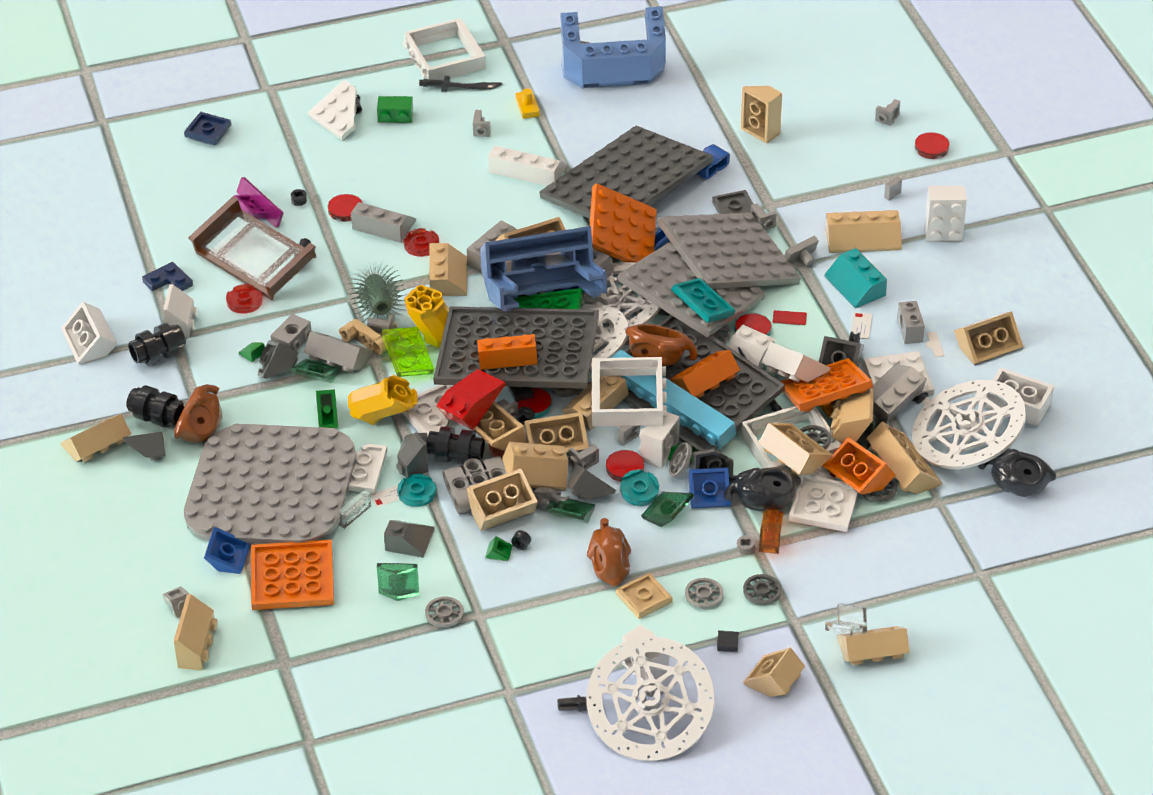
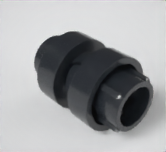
M163 323L154 327L153 334L149 330L137 333L135 340L129 342L128 348L136 364L145 363L149 366L159 362L162 354L165 358L179 354V349L186 345V339L179 325L170 326L168 323Z
M147 385L141 388H133L126 401L128 411L132 412L135 418L146 422L151 420L153 424L164 428L176 425L185 407L183 402L178 400L177 395L166 391L160 393L157 388Z
M441 426L439 432L430 431L428 434L427 454L435 455L436 461L449 463L453 457L456 458L457 464L464 465L469 459L474 458L480 461L483 459L485 440L476 437L475 431L462 429L460 435L455 434L454 428Z

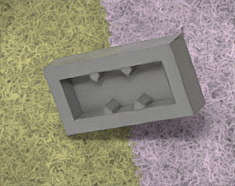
M814 235L786 249L784 257L787 258L790 264L801 259L807 267L811 266L815 262V258L811 253L815 252L819 240Z

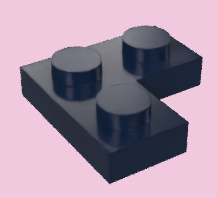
M173 261L142 276L143 283L152 292L167 284L174 285L181 291L193 286V280Z

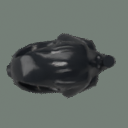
M1008 448L994 459L978 465V468L984 470L989 464L993 465L991 475L994 482L1004 491L1021 497H1027L1044 490L1049 482L1056 479V473L1044 460L1016 449Z
M782 467L753 468L738 474L737 479L726 487L724 498L729 501L732 499V494L736 493L745 508L755 511L783 509L794 499L796 488L801 484V478Z

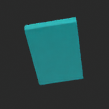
M701 278L675 284L671 289L707 323L734 316L736 312L729 303Z

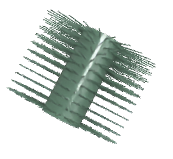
M375 266L374 274L372 272L371 275L369 272V276H367L363 272L366 276L365 278L362 276L365 282H354V284L361 286L350 288L359 289L351 293L359 295L350 300L360 299L356 303H361L362 305L357 308H364L355 314L364 312L366 309L367 312L360 318L372 312L373 314L375 313L373 318L377 314V319L379 315H383L385 319V315L389 317L387 316L389 311L397 313L391 309H399L393 306H400L401 304L396 303L404 300H398V298L405 295L397 294L406 289L396 290L404 284L394 285L398 281L392 280L397 276L389 278L396 271L385 276L391 270L389 269L387 272L385 271L384 275L382 273L379 275L376 273Z

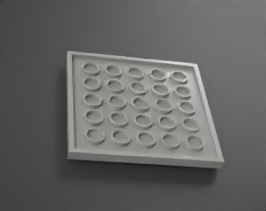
M752 213L699 214L658 218L657 224L697 278H701L712 289L800 283L801 277L787 258L784 257L764 228L757 223V219Z
M671 242L619 273L617 281L705 337H709L759 303L766 295V292L762 291L758 286L713 289L736 312L734 316L707 323L671 290L675 284L697 279Z

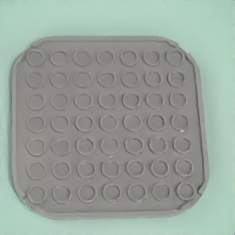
M238 423L226 427L212 435L202 449L184 506L186 526L194 532L195 536L203 540L209 541L213 528L217 527L249 544L302 543L316 541L326 534L329 536L337 528L341 520L352 472L356 463L354 443L346 434L335 428Z

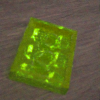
M418 327L382 330L383 341L398 377L433 374L434 367Z

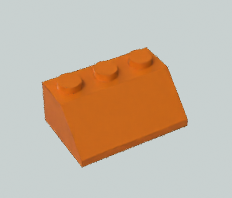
M535 334L477 340L480 370L538 364Z
M730 350L716 351L670 378V381L696 398H700L705 395L704 391L719 387V382L723 380L729 381L736 377L735 373L740 371V368Z
M849 437L832 454V457L822 465L826 470L861 495L883 490L896 476L887 463Z

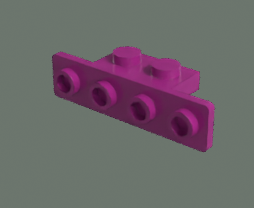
M241 177L236 190L239 195H234L239 200L241 209L256 219H266L274 227H279L284 212L249 180Z

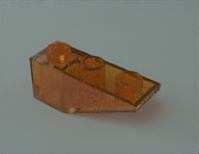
M765 510L763 512L759 552L779 554L784 512L779 510Z

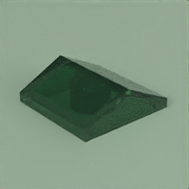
M305 358L293 366L291 372L297 376L332 384L341 366L333 367L324 362Z
M662 491L641 516L643 519L663 527L675 519L694 495L693 493Z
M569 498L568 501H561L558 504L552 501L546 507V512L550 515L588 523L595 509V504Z
M377 563L379 594L396 601L419 595L418 564Z

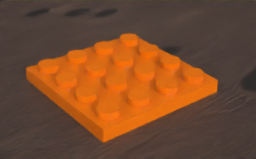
M596 183L592 186L590 214L592 248L624 262H639L654 252L657 209Z
M847 358L826 365L830 367L829 372L809 382L800 379L798 383L789 378L780 382L785 385L783 393L800 411L806 412L819 405H828L837 399H846L855 393H864L873 387L872 380Z
M332 540L251 545L252 610L334 605Z

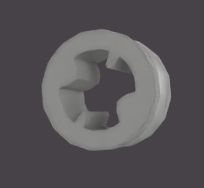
M751 536L740 537L737 540L738 551L744 555L752 554L755 551V540Z

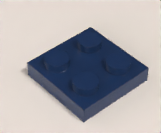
M200 111L185 129L184 137L216 145L231 127V120Z

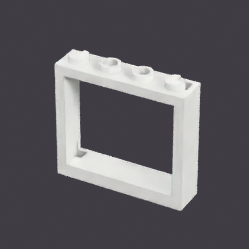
M462 18L405 32L404 48L408 49L410 58L414 59L416 68L420 69L421 75L425 79L444 80V76L454 78L486 69L485 55ZM458 36L469 53L470 58L430 68L417 46Z
M662 357L592 358V426L663 425V417H667V405H663V403H667L666 392H662V390H666V378H662V376H666V366H662ZM656 375L657 408L600 409V376Z
M793 406L741 423V437L761 468L782 467L791 471L788 465L781 464L778 460L772 462L755 437L764 433L768 423L796 424L808 420L811 425L821 426L829 431L831 443L826 448L828 452L833 454L841 445L838 440L832 437L831 428L816 407L804 412Z

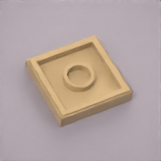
M650 572L616 589V595L638 619L673 602V597Z

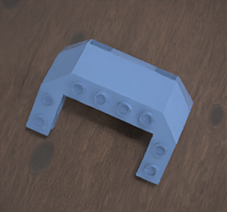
M663 6L645 8L646 13L644 17L647 37L645 40L580 44L578 12L560 13L563 77L581 88L650 84L665 70L666 34Z
M591 226L485 242L480 248L481 269L489 300L502 311H511L513 308L519 307V303L513 298L523 294L531 296L541 291L548 293L553 292L554 289L568 290L572 286L583 288V291L592 297L601 296V293H607L606 271L593 262Z

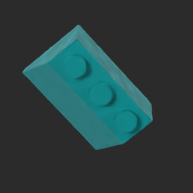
M857 248L840 254L824 274V277L854 308L886 296L887 279Z

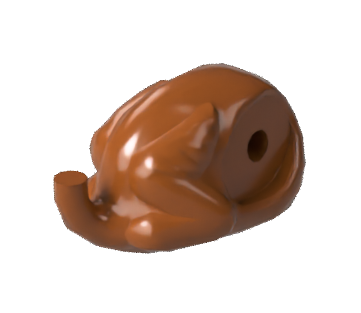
M638 324L627 327L625 333L629 336V347L633 357H662V366L666 367L680 361L685 350L690 352L689 358L691 360L697 359L698 353L695 344L687 335L680 331L654 324Z
M206 384L194 389L175 426V439L180 438L187 442H204L215 434L220 427L223 417L217 397L219 387Z
M602 518L600 520V529L593 532L587 550V557L592 560L594 573L599 579L609 585L618 586L630 572L629 555L632 550L624 533L620 528L609 526L607 518Z

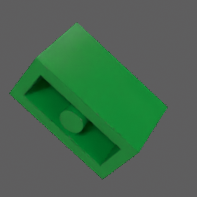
M378 96V123H412L413 96Z

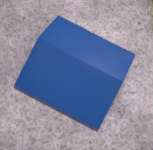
M728 468L688 470L691 508L731 507V500L728 501L724 498L725 489L729 486Z
M214 527L204 559L218 572L241 574L250 544L235 538L233 534Z

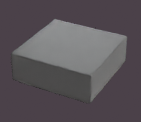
M897 176L885 184L884 198L888 201L901 193V178Z

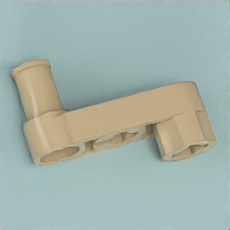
M353 319L339 328V334L344 341L348 342L356 339L378 355L388 351L390 346L402 340L401 334L397 330H394L385 337H381V335L357 319Z

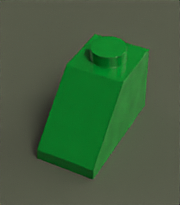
M335 389L316 391L319 427L338 428Z

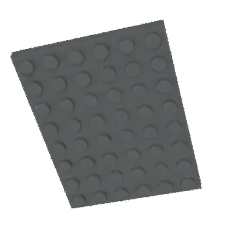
M636 125L559 177L555 182L547 185L539 191L540 198L589 219L591 214L592 186L596 183L651 206L712 163L713 155Z
M450 306L433 382L435 385H455L475 370H480L477 340L535 334L538 364L484 369L481 371L506 383L505 386L587 389L599 320V310L513 308L511 311H502L498 307Z
M671 314L658 324L659 326L677 330L687 335L695 344L698 353L697 359L691 360L689 358L690 352L685 350L680 361L667 366L666 376L663 377L668 380L716 351H731L740 368V371L735 373L736 377L729 381L723 380L719 382V387L704 391L705 395L698 399L735 422L736 432L741 428L743 421L752 419L785 391L783 383L714 336L705 337ZM629 348V349L626 351V353H628L629 355H631V356L633 357V355H632V353H631V351H630V348ZM629 389V394L623 399L624 402L634 409L654 408L648 401L637 397ZM679 424V441L690 444L694 452L707 449L716 450L718 448L708 443L700 435L694 434L688 427Z

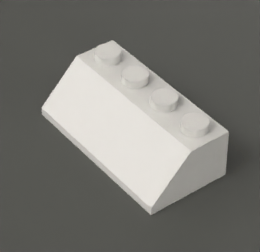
M494 146L488 155L489 173L545 186L550 185L561 177L567 167V163L560 160Z

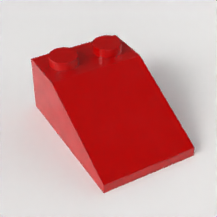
M477 369L449 388L436 407L447 418L473 431L506 383Z

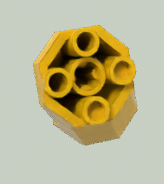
M418 285L416 289H412L404 298L407 313L424 335L425 343L440 347L449 308L445 304L440 291L424 285Z
M391 375L388 379L384 378L382 382L352 391L348 395L350 415L355 419L375 425L384 417L414 408L418 403L417 391L414 388L411 390L408 387L410 383L406 379Z

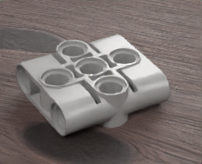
M500 456L482 461L474 458L469 459L464 465L442 471L444 483L457 513L462 514L471 511L467 487L506 474L505 466Z

